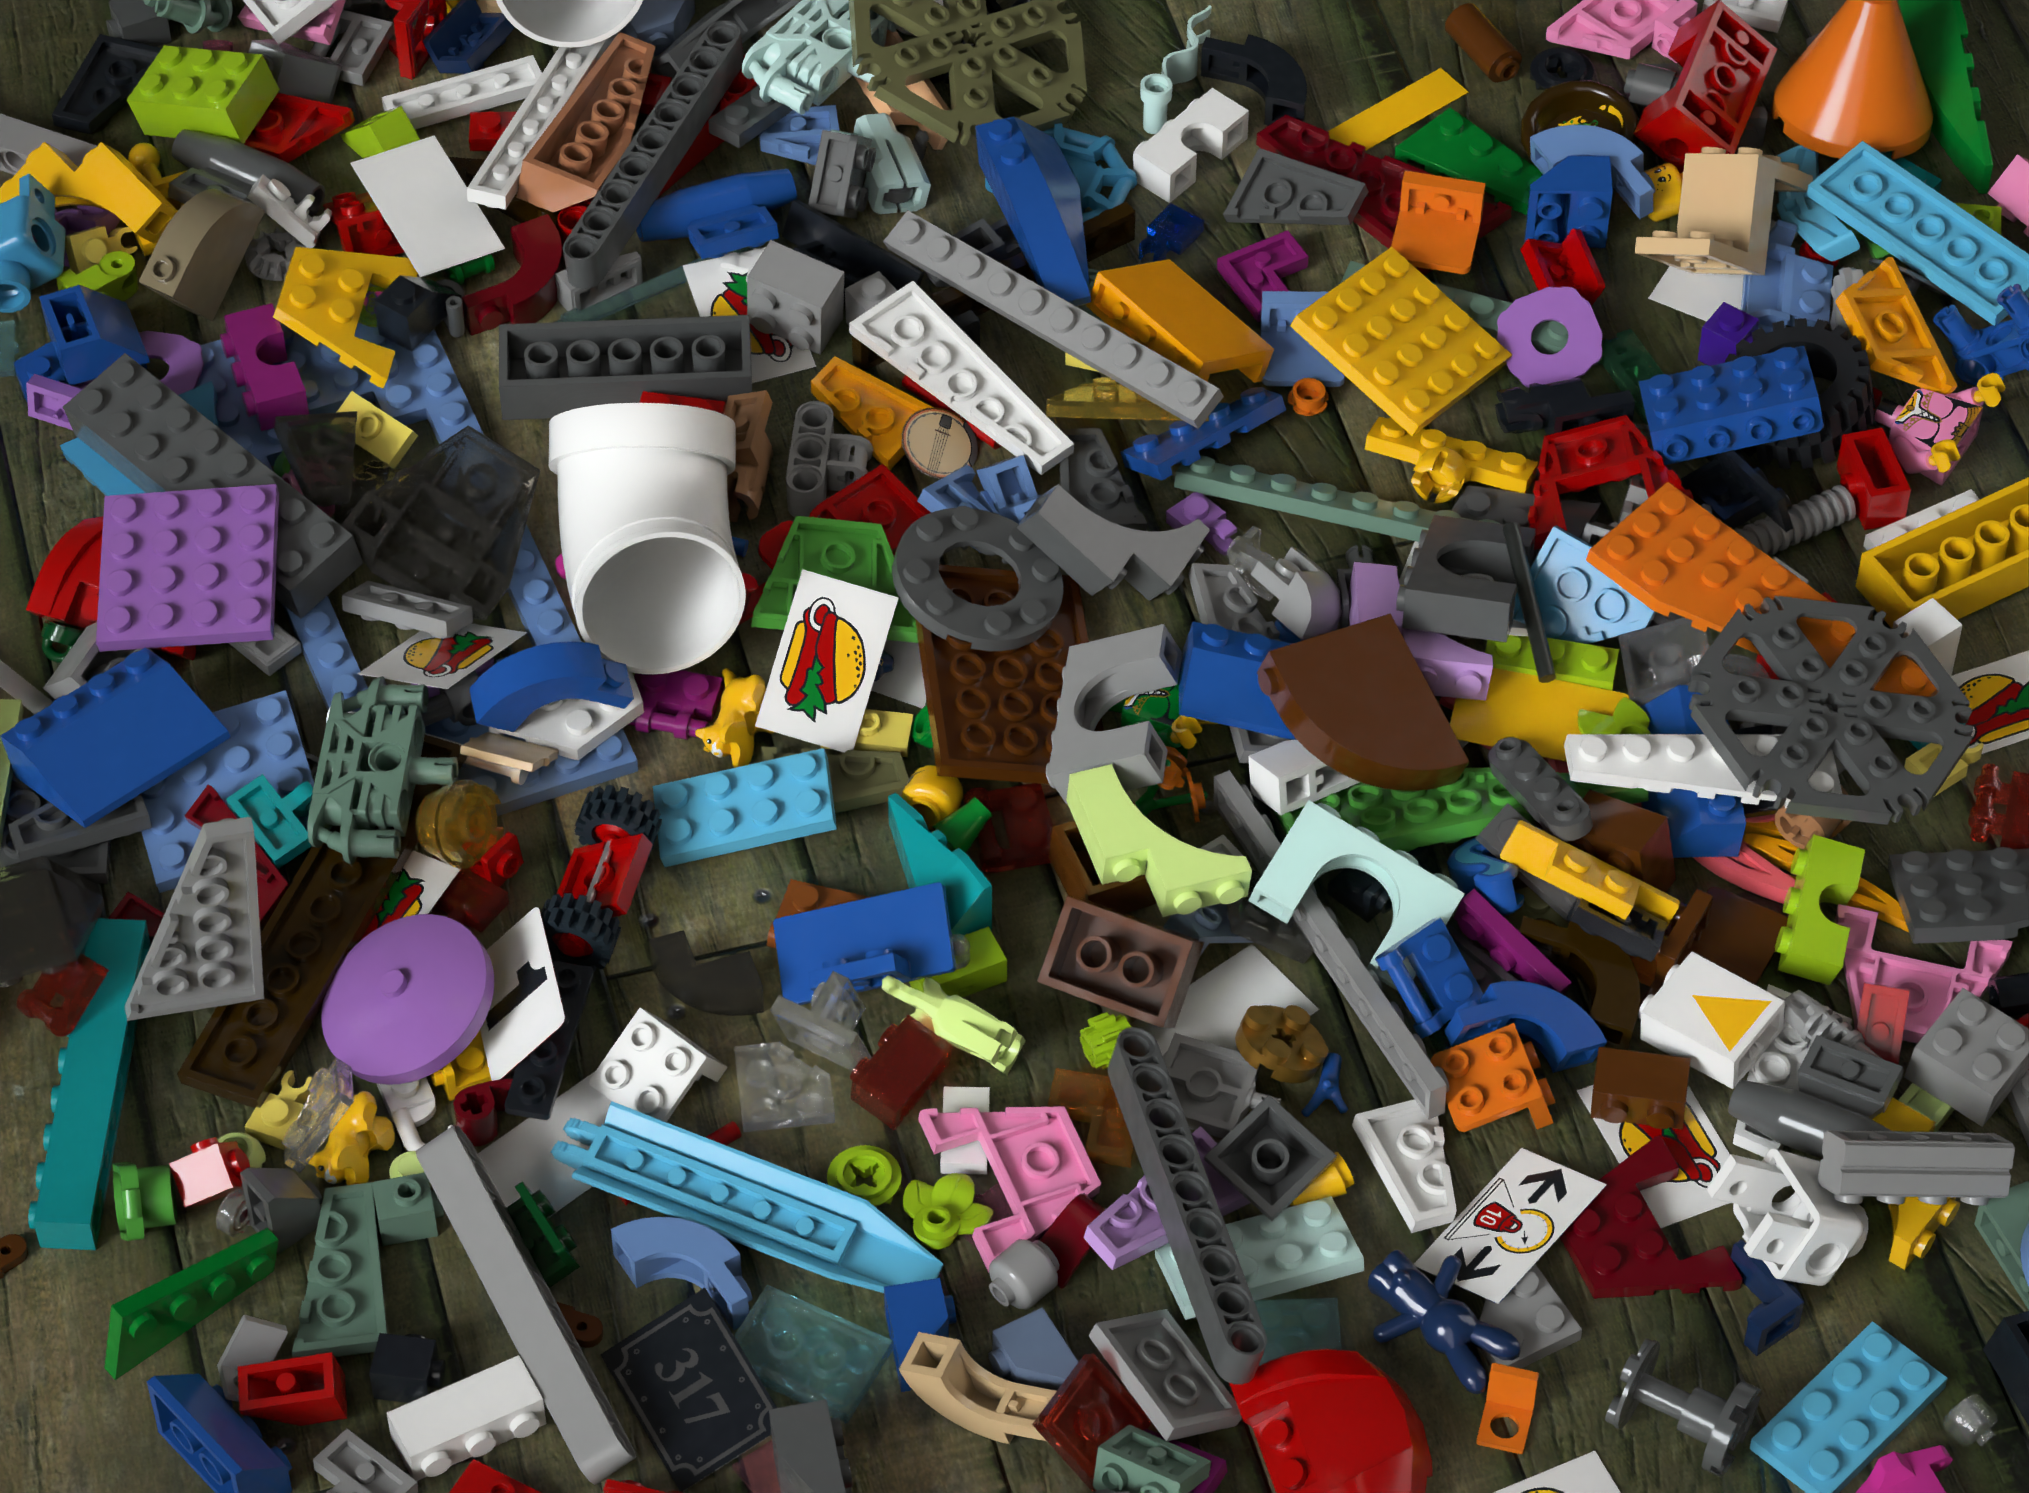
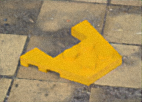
M295 247L273 318L317 347L320 343L324 344L340 355L339 361L350 369L357 366L371 376L369 380L377 387L384 388L395 351L355 337L357 324L370 283L386 289L399 275L417 277L418 273L409 258Z

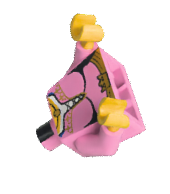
M1990 373L1979 379L1977 387L1957 393L1944 395L1923 388L1917 389L1905 406L1883 398L1875 412L1874 421L1891 428L1889 442L1899 464L1906 473H1921L1935 483L1943 485L1978 434L1984 401L1989 407L1997 406L2001 401L1999 392L2005 391L2006 387L1999 374Z

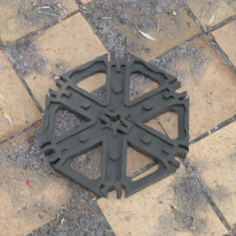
M1774 596L1773 600L1769 597L1764 598L1760 607L1762 614L1757 613L1750 604L1744 606L1743 612L1739 608L1692 670L1688 686L1689 692L1701 693L1692 695L1689 703V709L1692 710L1691 717L1745 791L1748 785L1756 781L1753 797L1758 798L1761 792L1770 790L1777 795L1773 806L1777 810L1784 806L1787 799L1791 800L1785 811L1788 814L1888 825L1890 820L1894 823L1900 821L1904 811L1901 805L1907 807L1913 816L1919 814L1921 807L1923 811L1928 807L1969 747L1973 738L1971 736L1973 726L1960 724L1967 723L1972 713L1971 708L1968 707L1970 702L1914 628L1911 634L1903 639L1907 627L1905 622L1902 621L1895 629H1889L1883 625L1886 616L1884 611L1878 612L1873 621L1870 620L1875 607ZM1809 617L1844 621L1854 627L1856 634L1833 666L1829 668L1798 627L1797 619ZM1744 637L1754 644L1780 680L1734 675L1723 668L1722 662L1737 641ZM1907 655L1913 658L1937 689V694L1933 697L1872 690L1895 658ZM1824 704L1832 705L1833 711L1837 713H1830L1829 708L1824 706ZM1726 720L1786 726L1788 728L1768 755L1758 757L1746 750ZM1882 738L1940 744L1942 750L1926 773L1916 775L1908 772ZM1832 749L1865 795L1855 796L1817 791L1810 786L1808 780Z

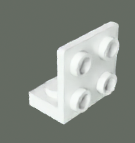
M639 1008L590 1078L589 1084L615 1103L667 1122L695 1080L698 1081L704 1075L718 1082L728 1067L662 1018Z

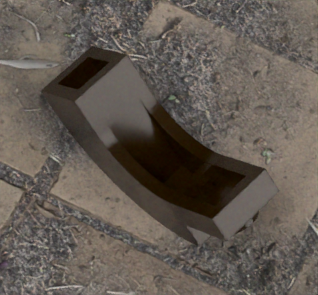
M1523 916L1519 932L1554 965L1571 971L1586 986L1592 1005L1589 1016L1595 1021L1607 1040L1605 1046L1628 1050L1639 1012L1641 995L1638 975L1629 955L1619 945L1601 936L1586 933L1578 924L1572 921L1569 922L1567 929L1557 926L1548 919H1532Z

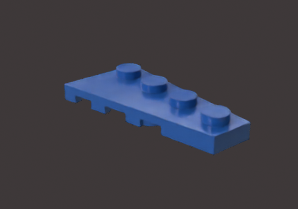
M1264 387L1248 389L1240 394L1241 398L1229 404L1218 403L1199 429L1181 419L1170 424V430L1159 435L1150 434L1137 438L1133 441L1134 446L1120 452L1124 466L1162 481L1173 475L1171 466L1182 462V465L1189 466L1201 459L1199 450L1220 448L1231 442V432H1249L1286 411L1283 397L1281 394L1265 390Z

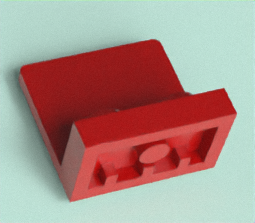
M355 192L340 193L332 197V202L323 204L324 211L327 208L332 211L330 219L337 225L344 252L385 256L404 253L403 248L368 192L356 195Z

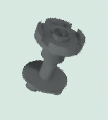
M1645 1339L1637 1356L1631 1354L1626 1361L1620 1380L1627 1384L1622 1396L1616 1395L1612 1400L1606 1413L1605 1421L1621 1430L1632 1417L1639 1402L1679 1420L1677 1425L1678 1431L1707 1444L1702 1468L1716 1476H1724L1736 1457L1727 1453L1728 1450L1733 1451L1739 1442H1744L1753 1422L1760 1401V1396H1758L1761 1391L1760 1388L1745 1381H1740L1728 1400L1698 1386L1690 1394L1652 1376L1659 1356L1660 1343L1656 1340Z

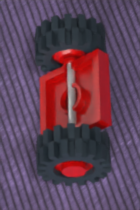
M607 785L605 791L599 786L594 788L593 792L590 791L587 794L574 831L575 835L580 836L578 841L582 845H590L574 848L557 894L553 895L551 900L548 898L545 901L541 911L552 961L557 959L565 963L589 966L594 969V972L597 967L601 970L605 968L607 963L609 964L621 932V927H619L620 921L616 916L627 914L662 824V819H659L661 815L659 810L653 809L654 803L650 800L641 801L642 794L635 792L634 796L628 794L629 788L621 787L620 791H616L614 785Z

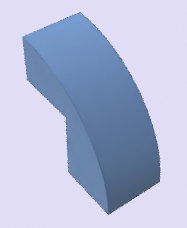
M1024 455L1014 456L976 470L983 490L987 491L992 498L995 509L1002 516L1018 524L1036 499L1041 496L1037 495Z

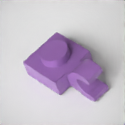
M1193 492L1166 511V523L1174 529L1188 525L1196 519L1201 520L1210 529L1204 539L1220 554L1226 555L1237 547V543L1230 538V536L1237 532V528L1226 519V512L1202 493Z

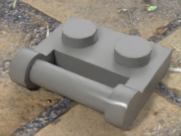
M342 10L331 45L315 42L309 53L341 65L340 81L364 86L386 49L389 40L394 35L393 22ZM345 32L330 58L326 57L337 36Z

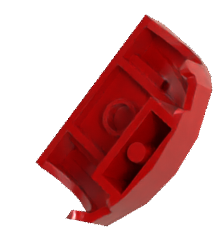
M103 517L82 520L66 532L55 544L38 574L26 611L42 618L67 623L84 630L87 626L97 622ZM196 645L150 648L194 661L196 655Z
M1318 1349L1297 1352L1258 1366L1255 1377L1249 1383L1242 1385L1229 1383L1243 1421L1251 1426L1254 1431L1276 1493H1426L1427 1478L1433 1475L1432 1458L1424 1425L1406 1392L1398 1383L1357 1351Z

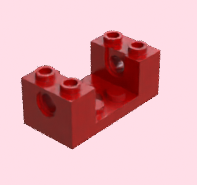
M1721 0L1716 1L1678 29L1668 55L1683 67L1675 87L1644 108L1634 135L1667 163L1675 165L1679 173H1682L1684 170L1685 153H1701L1702 147L1722 148L1726 150V154H1734L1777 48Z

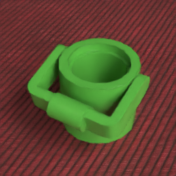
M131 1162L112 1164L114 1171V1201L121 1239L125 1241L144 1239L145 1228L177 1225L175 1183L169 1165L137 1168Z

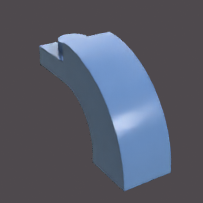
M1590 125L1559 126L1544 130L1530 137L1531 161L1543 175L1568 156H1610L1612 188L1617 191L1639 219L1653 212V193H1655V187L1651 178L1644 172V153L1627 138L1611 130Z
M674 1217L643 1218L623 1223L611 1229L613 1255L636 1288L663 1278L687 1280L702 1289L706 1288L716 1307L733 1331L750 1322L748 1302L752 1301V1295L747 1283L742 1278L740 1253L722 1235L702 1224Z

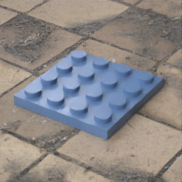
M286 690L212 712L229 731L231 738L141 793L152 828L141 832L159 893L175 889L201 831L188 823L184 816L207 785L212 786L227 806L226 798L261 774L265 776L281 798H284L305 781H309L314 787V780ZM308 816L298 817L307 830Z

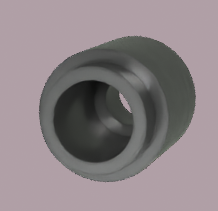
M1639 63L1636 70L1629 69L1624 92L1630 94V102L1647 106L1675 87L1679 76H1677V71Z

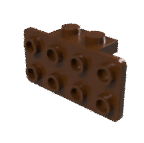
M1711 887L1707 892L1696 889L1689 903L1681 902L1673 916L1671 923L1673 930L1669 936L1664 935L1661 947L1654 958L1657 961L1655 979L1642 999L1640 1006L1648 995H1655L1663 986L1665 977L1671 967L1675 964L1681 965L1691 952L1757 986L1776 953V940L1781 927L1787 926L1788 917L1719 887Z

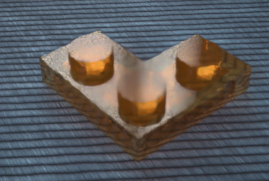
M1056 1068L1047 1107L1065 1106L1071 1120L1091 1123L1085 1148L1091 1162L1131 1168L1135 1148L1109 1076Z

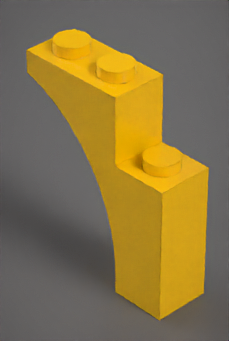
M43 142L39 148L33 150L28 155L26 163L13 178L7 180L0 188L1 204L19 196V178L31 174L55 196V207L85 205L110 211L121 219L135 234L153 244L158 240L178 211L119 151L103 142H100L96 148L90 150L84 156L79 167L64 152Z
M1893 1097L1885 1113L1882 1112L1872 1119L1891 1131L1934 1132L1936 1124L1935 1121ZM1905 1197L1904 1204H1888L1893 1227V1240L1889 1261L1905 1270L1915 1256L1922 1259L1928 1253L1935 1240L1936 1234L1934 1232L1940 1224L1947 1227L1956 1216L1960 1207L1956 1197H1947L1945 1205L1927 1204L1919 1201L1918 1197Z

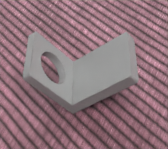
M248 1315L242 1316L217 1364L226 1399L239 1402L238 1387L234 1384V1382H238V1366L274 1360L288 1334L285 1325Z

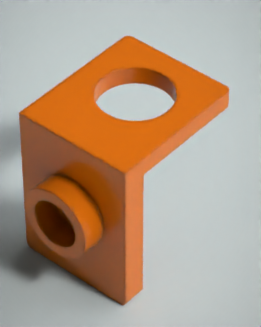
M1492 1363L1486 1403L1476 1441L1477 1445L1521 1455L1524 1453L1535 1406L1539 1379L1538 1372ZM1507 1417L1516 1422L1519 1430L1511 1438H1500L1492 1432L1490 1425L1497 1418Z

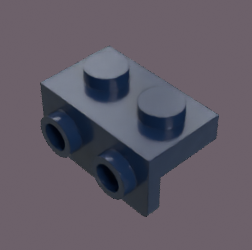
M460 0L424 39L423 44L439 73L466 74L482 69L485 64L484 61L494 50L500 48L506 42V37L515 27L507 20L503 13H482L476 0Z

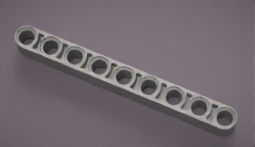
M454 1124L416 1150V1156L575 1462L584 1476L592 1484L597 1485L636 1458L635 1451L477 1151L463 1130Z

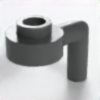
M446 279L435 281L464 297V291L458 283ZM451 296L446 300L447 316L442 321L445 322L451 336L459 338L465 333L463 303L460 297Z

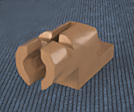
M767 390L730 395L723 412L736 425V467L727 476L728 510L731 522H737L741 510L737 498L747 504L746 514L749 520H752L758 515L765 492L767 474L773 456L772 445L765 433V427L773 403Z

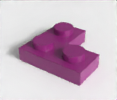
M1287 230L1217 258V271L1255 320L1260 322L1262 291H1289L1280 279L1308 268L1309 256Z

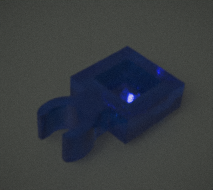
M1170 203L1147 226V238L1139 244L1138 259L1141 260L1147 253H1155L1153 255V262L1165 260L1166 254L1170 250L1181 255L1203 232L1204 220Z

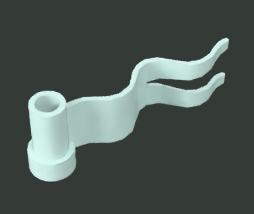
M1209 5L1205 10L1193 15L1188 20L1186 49L1169 53L1164 57L1161 74H1150L1141 80L1140 98L1144 102L1143 129L1147 133L1156 134L1167 122L1168 103L1172 98L1173 84L1187 82L1197 76L1199 44L1204 43L1206 37L1210 38V30L1196 35L1193 28L1209 17L1212 6Z

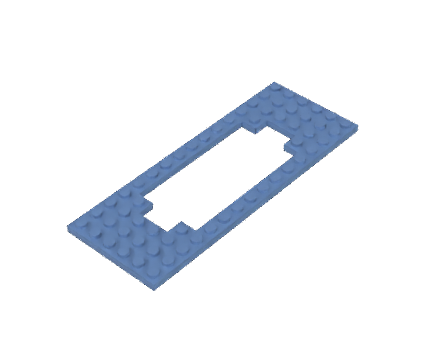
M375 294L369 296L367 310L374 312L375 302L370 299H376ZM363 304L355 337L395 351L388 379L384 388H380L369 381L371 376L357 366L350 369L339 361L340 355L324 344L320 343L317 347L280 322L284 333L287 360L272 365H281L295 361L306 390L310 419L265 431L260 430L256 416H247L242 399V393L246 392L245 387L237 388L231 369V363H234L235 360L233 357H225L221 340L200 345L204 367L196 387L212 381L218 394V403H216L218 428L271 470V466L275 464L277 457L301 432L298 425L335 414L351 391L370 403L375 402L379 409L405 426L428 419L533 647L556 642H582L434 329L413 351H410L379 335L376 314L371 315V312H367L366 306ZM328 596L302 619L282 604L296 639L301 644L302 653L327 711L331 706L335 693L342 691L344 699L356 696L360 691L368 689L363 676L358 674L361 671ZM449 717L425 726V733L460 744L469 742L471 737L477 738L489 732L488 726L480 724L465 726L459 721L453 723ZM622 728L578 761L558 755V758L550 762L549 766H542L533 772H529L523 785L513 783L511 777L464 763L458 772L456 786H450L419 841L637 772L638 760ZM505 733L503 735L506 737L526 741V739L515 737Z

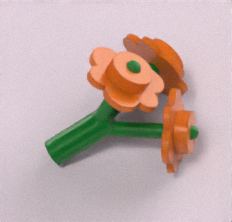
M1166 746L1168 751L1163 783L1148 786L1146 792L1135 804L1146 817L1154 809L1191 803L1195 823L1200 822L1199 809L1206 808L1205 799L1208 797V793L1203 791L1201 782L1193 784L1191 773L1186 767L1187 759L1177 749ZM1186 776L1187 794L1153 799L1159 787L1166 790H1173L1174 787L1182 788L1185 784L1182 777Z

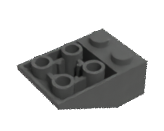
M827 1399L769 1409L773 1455L780 1492L852 1493V1476L849 1460L844 1456L842 1446L844 1445L840 1417L830 1418Z

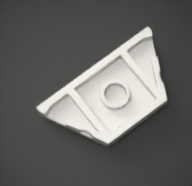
M628 672L634 699L625 709L585 699H564L551 702L535 710L515 732L489 727V732L502 736L505 733L526 739V742L558 749V755L578 761L643 714V701L633 673Z

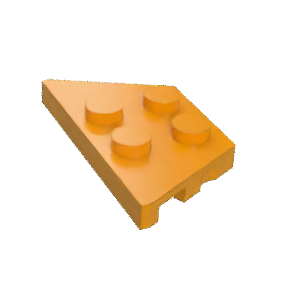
M1887 257L1879 267L1873 271L1870 270L1857 283H1853L1845 289L1835 302L1852 336L1855 335L1859 339L1862 350L1867 352L1871 370L1944 395L1951 394L1958 387L1893 257Z

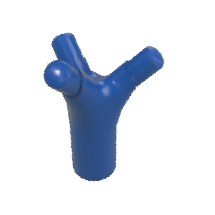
M1328 1053L1323 1062L1321 1077L1316 1091L1309 1103L1301 1111L1303 1116L1309 1117L1326 1099L1333 1101L1341 1114L1348 1111L1339 1088V1075L1342 1064V1057L1340 1055Z

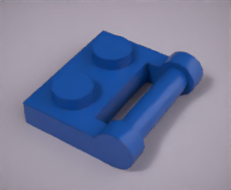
M1441 917L1430 920L1375 958L1381 971L1387 970L1416 1022L1413 1028L1420 1038L1427 1037L1442 1028L1443 1024L1453 1018L1455 1010L1459 1006L1469 1001L1480 1000L1483 996L1480 986ZM1406 957L1436 1008L1432 1012L1403 963Z

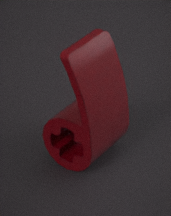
M512 1079L488 1081L461 1090L455 1096L453 1106L456 1124L467 1135L473 1146L486 1145L497 1136L499 1126L496 1112L505 1111L504 1105Z
M1085 1193L1076 1196L1065 1207L1040 1240L1050 1248L1059 1262L1057 1286L1061 1289L1066 1287L1077 1267L1090 1250L1097 1255L1083 1237L1087 1226L1106 1209Z

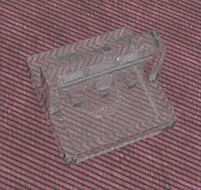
M832 971L827 982H821L814 991L811 999V1010L778 995L770 1012L789 1041L865 1078L867 1077L875 1062L858 1033L853 1031L866 1008L849 978Z

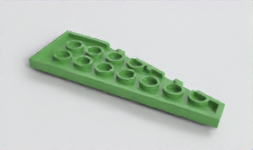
M1490 767L1465 768L1456 783L1434 789L1400 791L1384 789L1360 782L1313 802L1315 804L1323 803L1332 807L1340 814L1343 821L1355 828L1360 826L1369 829L1378 836L1380 843L1393 851L1402 850L1410 852L1422 846L1442 842L1455 843L1462 838L1477 836L1507 803L1533 826H1539V823L1493 776ZM1557 772L1582 799L1591 789L1630 804L1649 801L1648 791L1643 788L1630 789L1570 781L1569 773ZM1304 806L1283 815H1279L1274 811L1286 836Z

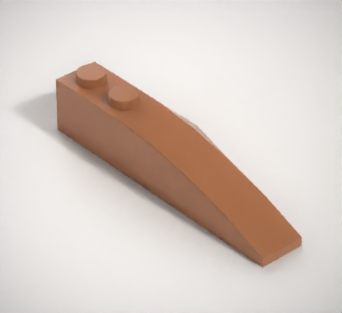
M622 32L617 34L523 159L516 198L529 202L536 207L556 212L595 197L632 141L656 46Z

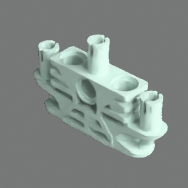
M802 0L749 49L742 63V73L748 79L754 78L760 87V97L765 103L774 99L801 115L805 114V110L808 111L812 103L817 106L822 104L852 75L867 83L874 76L869 73L858 76L856 71L859 64L853 67L849 0ZM870 10L871 37L876 44L884 47L887 29L895 32L899 26Z

